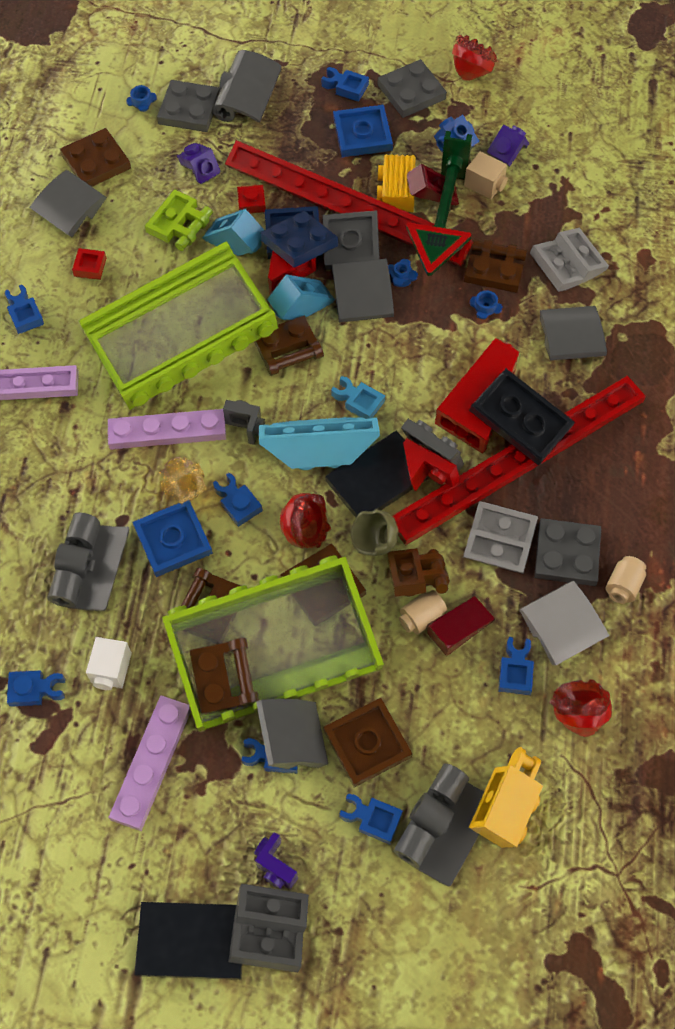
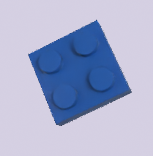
M384 105L333 111V120L341 157L393 151V142Z
M189 499L133 521L134 528L156 577L213 554Z

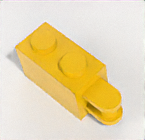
M518 747L512 754L507 766L495 767L468 828L501 848L518 847V844L524 840L527 834L526 825L529 818L540 803L539 795L543 785L534 779L541 765V759L536 756L531 758L526 754L525 749Z

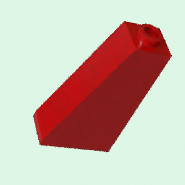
M495 338L436 410L435 424L483 454L487 449L493 429L471 413L469 409L505 368L514 374L520 352L511 344Z

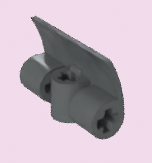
M238 51L229 72L224 71L221 76L220 92L212 109L215 117L221 121L229 122L234 119L236 112H239L260 122L282 70L281 65L266 56L252 51Z
M74 513L65 543H61L56 552L54 563L56 571L47 596L48 601L67 608L105 611L130 530L129 527L100 525V521L90 514Z
M447 763L441 767L428 792L424 793L415 804L409 817L411 821L393 852L399 858L445 886H451L479 836L478 833L468 827L484 791L468 783L469 777L463 771Z

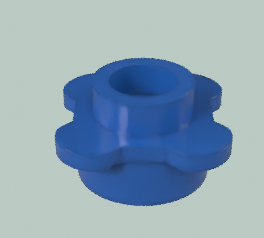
M139 85L131 90V97H128L126 101L128 106H135L139 111L144 112L149 109L152 102L157 100V96L155 93H151L148 87Z
M402 259L395 265H388L391 282L397 287H406L418 277V273L411 268V262L408 259Z
M481 291L477 296L470 299V306L476 309L477 317L480 319H486L489 315L499 314L502 311V305L498 303V297L492 291Z

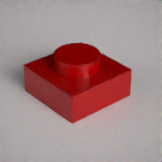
M263 185L237 187L239 211L246 209L250 214L265 212L266 205Z
M78 248L72 268L74 277L101 280L107 259L105 251Z

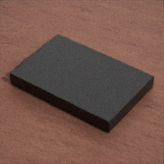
M507 368L469 409L471 413L538 466L575 424L571 418Z
M397 430L365 450L351 465H342L325 476V481L355 518L362 511L382 510L413 490L403 444L405 439ZM427 476L423 482L428 480L430 477Z
M141 902L134 975L136 977L242 980L243 964L229 962L236 905Z

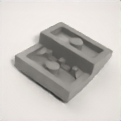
M580 228L559 232L555 240L533 245L530 251L531 256L558 292L582 284L603 273L609 267Z
M479 501L463 558L523 574L538 516Z
M574 581L519 609L533 637H538L552 665L560 664L609 636L595 609Z

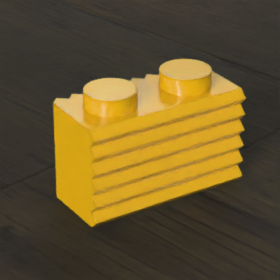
M393 154L384 155V165H378V181H383V186L377 185V200L406 212H414L415 197L410 194L407 173L415 168L416 156H404L403 154L401 156L398 154L395 156Z

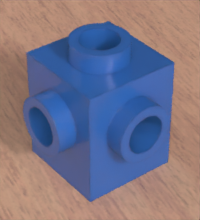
M463 114L456 119H453L452 116L445 119L439 124L441 129L434 135L436 144L442 152L446 131H451V138L466 140L467 134L473 135L471 149L480 142L474 133L472 124L466 120Z

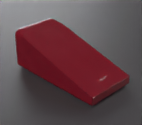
M420 164L407 173L410 194L417 198L440 202L446 177ZM455 186L451 205L456 206L459 204Z
M474 596L431 623L427 628V634L441 651L448 656L495 621V618Z

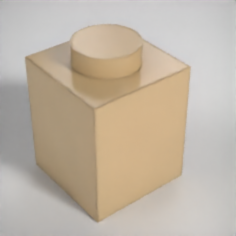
M480 151L466 168L464 186L492 199L507 184V164Z

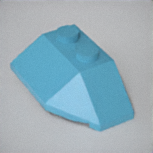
M362 417L298 420L273 423L271 425H259V444L291 469L299 468L301 470L325 466L339 468L342 465H351L380 436L378 419L373 417L367 419Z

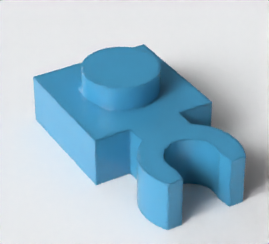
M344 376L340 377V385L346 389L338 390L335 387L331 389V395L334 399L338 401L346 400L345 409L365 419L374 417L385 402V395L362 382L356 388L352 386L351 380Z

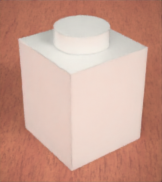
M101 637L95 638L86 674L94 687L102 690H112V687L123 688L132 654L127 642Z

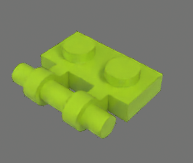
M174 189L146 223L145 230L146 233L166 243H169L174 236L178 237L179 239L175 243V247L180 251H184L188 245H192L196 240V234L199 230L207 226L213 211L208 206H204L201 211L196 210L198 207L197 199ZM187 219L192 221L188 228L183 226Z

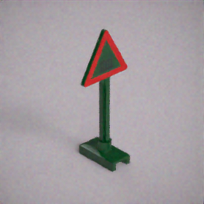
M446 131L441 174L446 178L435 225L428 226L408 222L406 226L427 276H432L471 240L472 234L470 232L446 228L456 179L465 180L466 168L469 165L473 136L471 134H467L466 140L451 138V131Z

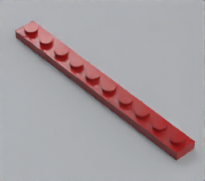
M237 140L225 162V165L233 170L336 214L377 210L378 231L413 247L414 245L406 229L407 223L435 225L432 222ZM472 239L456 252L448 262L462 267L473 244Z
M627 375L565 412L564 414L571 418L575 424L542 463L643 403L646 397L645 394ZM513 445L508 446L461 474L454 488L445 484L394 514L393 517L398 527V537L405 546L538 465Z

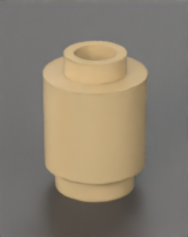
M625 556L621 561L617 562L606 585V591L613 601L620 604L635 601L646 577L645 563L632 556Z
M432 590L429 593L426 592L419 595L400 608L401 616L399 621L408 633L413 631L419 635L431 623L443 616V613L447 611V607L441 596Z

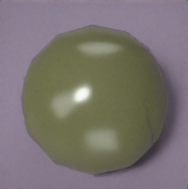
M377 509L374 511H362L352 524V544L361 554L372 556L384 555L390 552L397 542L398 527L396 520L386 511Z

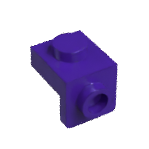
M503 124L487 150L488 155L510 167L523 146L527 148L529 145L525 137L526 133L515 125L509 128Z
M193 143L186 146L184 152L177 155L180 164L191 169L196 181L200 184L221 172L213 150L209 147Z
M274 832L269 839L264 837L254 852V855L257 856L255 863L257 868L266 873L263 878L278 889H281L284 885L291 890L298 880L297 871L273 856L281 844L280 835Z

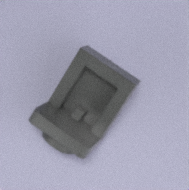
M226 400L223 407L225 424L246 428L248 444L255 445L257 435L259 436V425H265V419L261 418L260 406L250 405L242 400Z

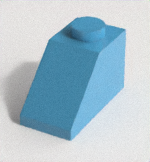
M246 209L217 218L202 238L215 246L227 241L233 253L240 256L247 253L253 254L261 247V232L264 229Z
M286 274L267 300L274 308L273 311L277 317L282 320H292L304 315L305 317L312 315L332 304L335 298L320 280Z

